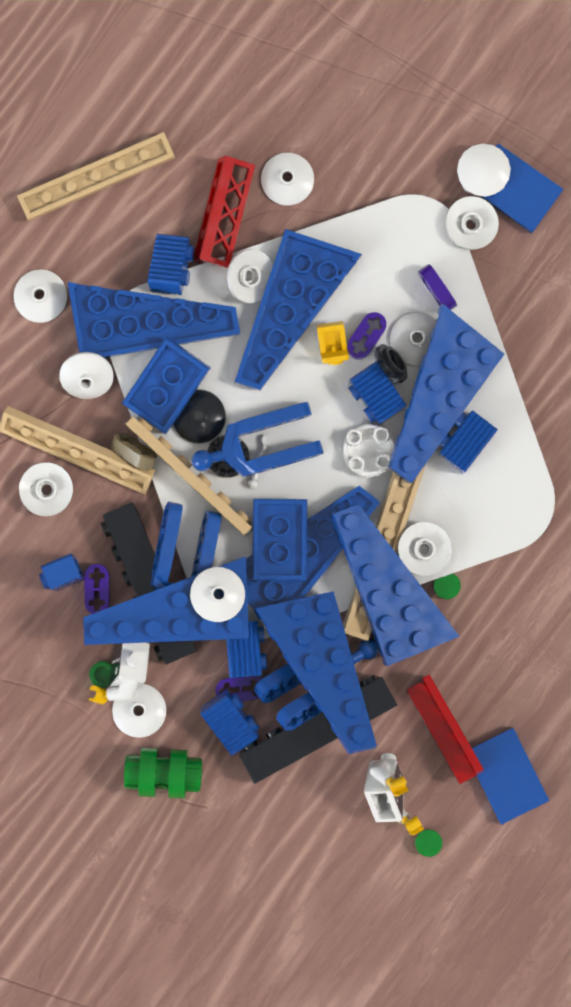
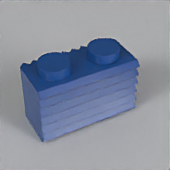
M156 234L147 280L150 291L182 295L183 287L188 286L190 280V271L187 270L188 262H193L195 248L191 246L189 237Z
M377 361L349 379L351 386L348 389L356 401L359 399L363 401L367 407L363 411L371 423L376 421L380 426L407 406L384 371H381Z
M473 410L469 415L463 412L454 424L458 427L453 436L447 434L438 446L442 449L438 455L463 474L498 430Z
M71 553L42 565L41 569L43 572L39 574L45 589H52L58 592L59 589L64 590V587H69L70 584L74 585V582L79 583V580L83 581L85 578L76 556Z
M249 621V639L226 640L229 678L262 675V670L267 669L266 653H260V643L265 642L264 626H258V621Z
M226 689L202 705L200 715L210 726L211 730H213L214 734H216L220 742L223 743L230 755L233 756L259 738V731L257 729L260 726L252 714L247 716L242 710L244 704L236 693L231 695Z

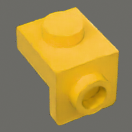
M343 321L316 325L322 363L339 365L345 360H349Z

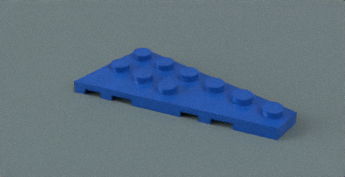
M285 229L235 383L261 391L362 254Z
M67 282L79 353L91 352L104 358L158 349L165 337H169L179 345L240 335L236 307L194 302L186 299H174L159 295Z
M444 304L439 307L437 313L439 315L430 335L431 340L427 352L423 356L412 390V399L403 418L405 420L402 430L397 437L388 468L407 483H412L504 356L502 351Z
M358 486L307 519V581H252V555L246 558L248 605L255 610V608L304 598L343 550L331 513L353 504H359L369 517L380 502L361 486Z
M353 504L331 513L385 666L392 665L460 637L359 504Z
M246 556L219 566L233 571L244 585V604L233 618L223 622H212L202 618L194 610L190 599V590L193 581L198 576L195 575L83 617L84 645L249 639ZM216 589L213 595L216 599H222L224 593L221 589Z
M334 591L255 608L254 613L258 619H261L268 630V634L272 640H275L283 652L284 658L306 691H309L318 709L323 712L331 724L333 732L347 753L353 754L375 749L377 744Z

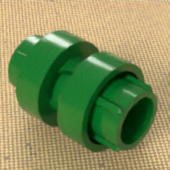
M141 747L140 755H126L124 787L126 789H138L139 797H156V789H168L169 798L185 799L186 792L201 791L202 759L188 757V750L171 749L169 758L158 757V748Z

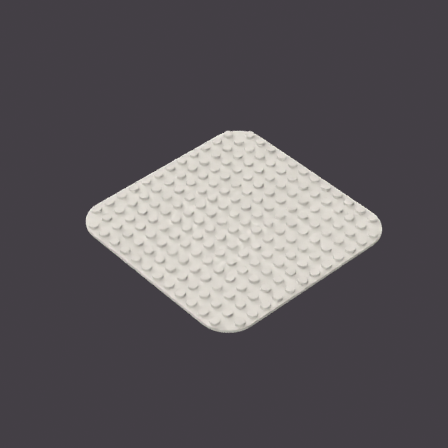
M401 195L295 231L296 233L360 253L362 256L261 391L235 383L261 301L245 303L238 300L231 293L228 286V268L210 263H203L188 268L187 270L190 271L189 285L183 287L182 295L152 292L148 283L130 290L132 292L159 295L161 297L236 307L240 335L180 345L211 367L197 390H206L213 393L224 406L226 420L218 436L225 435L228 424L308 402L312 413L311 416L239 438L248 447L249 460L259 457L263 445L261 440L264 435L272 437V443L267 447L265 455L320 440L324 454L259 473L257 478L258 486L255 489L249 488L247 484L253 475L246 477L238 475L224 478L216 475L210 468L206 471H198L193 465L189 468L196 476L201 472L212 483L209 488L213 492L218 494L221 491L232 501L229 507L236 513L241 510L252 520L249 523L252 529L244 536L221 515V525L212 567H219L252 555L253 499H307L308 519L351 490L361 486L380 502L369 516V519L376 525L393 471L389 468L381 475L365 477L351 471L345 463L342 451L343 442L348 432L364 424L378 425L376 421L371 423L363 410L367 407L361 399L356 401L348 389L351 386L349 379L377 361L374 352L378 346L385 344L391 347V330L402 316L420 312L433 317L437 321L439 315L437 313L440 306L417 272L427 264L434 268L455 299L457 306L451 311L502 351L504 356L463 411L467 415L472 410L496 427L498 429L464 474L438 455L442 450L439 447L426 463L405 530L411 525L420 522L434 523L448 534L452 545V553L446 567L437 574L419 576L412 573V575L420 585L521 550L535 542L547 529L554 512V487L470 250L458 246L449 237L445 225L449 209L442 203L423 195ZM283 236L233 253L232 259L241 251L256 249L265 253L272 264H274ZM225 256L220 257V258H217V259H220V260H223V261H224V257H225ZM247 271L245 274V280L248 278ZM377 312L385 317V332L366 358L356 360L349 355V360H345L339 365L322 363L316 325L343 321L346 344H348L349 339L367 314ZM376 318L374 321H367L370 324L366 332L368 335H371L374 329H381L379 326L380 320ZM415 333L412 339L414 342L419 343L422 341V336L419 333ZM363 337L359 343H352L356 354L359 351H366L364 344L367 338ZM157 349L110 357L124 399ZM406 364L408 377L402 383H395L391 378H388L407 405L404 410L380 425V427L388 430L394 439V443H396L397 437L401 433L405 420L403 418L412 399L411 394L420 366ZM128 408L131 418L134 417L137 420L141 418ZM196 411L193 414L195 420H201L204 416L202 411ZM174 425L167 434L162 433L154 426H152L153 429L150 431L157 439L160 436L166 439L173 446L170 451L177 458L181 454L191 464L193 454L199 450L207 451L210 443L213 441L205 443L189 442L177 433ZM453 425L448 434L453 436L458 427ZM138 437L139 442H141L142 444H144L145 446H147V445ZM157 455L153 466L155 473L152 480L163 511L168 501L179 503L183 506L176 549L186 578H190L203 516L207 510L218 511ZM420 545L419 552L422 555H426L428 547ZM344 550L340 552L305 596L309 597L334 591L339 613L348 610L356 586ZM248 605V622L258 621V626H264L265 639L269 638L270 635L267 632V628L261 619H258L254 609Z

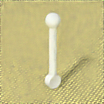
M270 435L262 437L261 442L263 445L259 457L265 456L267 447L272 443ZM259 473L253 475L248 480L249 488L255 489L258 486L257 478Z

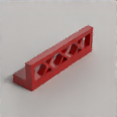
M229 156L218 158L195 247L194 262L201 264L210 263L229 268L255 169L254 164ZM234 165L247 169L244 181L236 184L232 176ZM234 190L239 198L237 207L230 210L225 199L226 195ZM228 216L233 226L231 232L223 236L219 228V222ZM219 242H222L226 250L224 261L211 257L213 246Z
M429 674L422 678L423 681L408 688L406 691L458 783L461 785L484 772V769Z

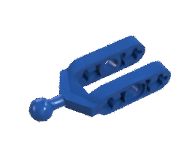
M303 402L228 424L221 450L211 453L199 450L193 454L191 461L196 470L206 471L212 466V463L224 460L240 476L246 477L324 454L321 442L318 440L249 461L245 460L239 437L311 416L309 403Z
M170 501L167 502L163 512L152 567L150 585L155 590L174 584L168 582L172 567L183 506L182 504ZM207 510L203 516L191 577L212 568L221 525V513Z
M373 639L363 640L358 650L351 653L353 663L356 664L362 659L371 660L376 658L379 654L376 641ZM286 664L261 679L256 684L254 692L263 703H269L302 683L290 665ZM307 692L284 706L278 712L276 719L284 730L290 731L322 713V711L318 709L315 700Z

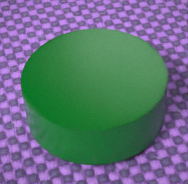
M450 572L438 575L433 583L434 592L442 599L454 598L458 595L461 588L459 578Z
M100 661L91 667L89 677L93 685L101 688L109 687L111 663Z
M425 829L417 834L415 847L421 855L432 857L440 852L442 838L436 831Z

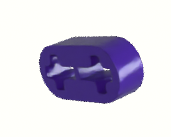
M430 264L417 271L439 306L444 304L450 310L457 306L455 299Z
M377 312L367 314L355 330L347 344L348 353L352 358L362 360L373 350L386 329V320L382 314ZM379 319L381 329H374L371 335H368L366 332L370 324L367 321ZM363 337L367 338L364 344L366 351H359L356 354L352 343H359Z
M93 564L85 571V607L91 614L99 612L95 611L94 606H90V600L95 599V591H99L100 600L105 601V604L100 606L99 611L109 608L110 575L107 568L101 564ZM96 568H99L100 573L105 574V577L99 581V588H95V580L90 579V574H93Z
M259 676L223 679L216 686V696L220 694V689L224 688V683H229L230 687H239L240 692L234 693L239 696L241 701L259 699L257 695H252V691H243L242 686L251 685V680H256L258 683L262 678Z

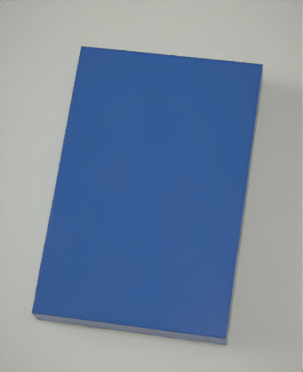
M498 143L496 147L502 150L509 160L511 168L509 180L500 192L486 197H479L489 202L493 207L524 229L533 233L559 197L563 188Z
M165 337L121 404L142 417L162 433L167 434L211 367L169 337Z
M253 499L252 581H307V499Z
M513 727L472 747L484 769V772L477 775V778L501 825L549 801Z

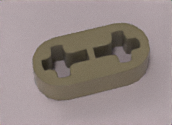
M114 434L110 449L139 469H153L157 454L128 434Z

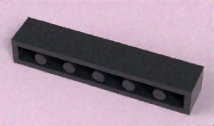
M131 502L103 514L105 521L101 522V526L106 537L112 536L115 546L111 547L116 561H122L126 571L122 572L127 587L133 586L136 596H133L132 599L155 591L150 585L155 552L134 503ZM193 641L157 642L158 645L153 647L159 662L164 660L166 665L197 652Z
M372 675L360 682L369 720L398 706L383 677L376 679L375 675ZM322 712L293 730L281 731L280 727H277L265 734L267 737L265 741L258 744L255 740L242 749L244 752L239 754L254 784L338 738Z

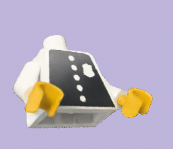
M114 644L109 688L104 689L95 685L91 686L89 690L96 692L94 698H89V701L103 705L107 700L132 698L146 680L150 644Z
M391 753L382 754L380 760L369 762L364 793L376 822L397 821L399 824L405 825L410 835H416L424 830L417 816L408 819L409 814L403 809L404 793L408 792L409 789L406 787L407 782L402 776L397 758Z

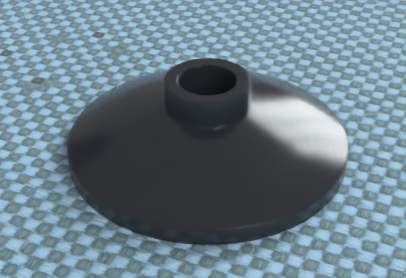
M196 390L173 424L174 428L183 439L189 442H209L216 438L224 427L226 420L224 406L213 393L206 390ZM196 411L203 412L204 416L201 420L193 418V414Z

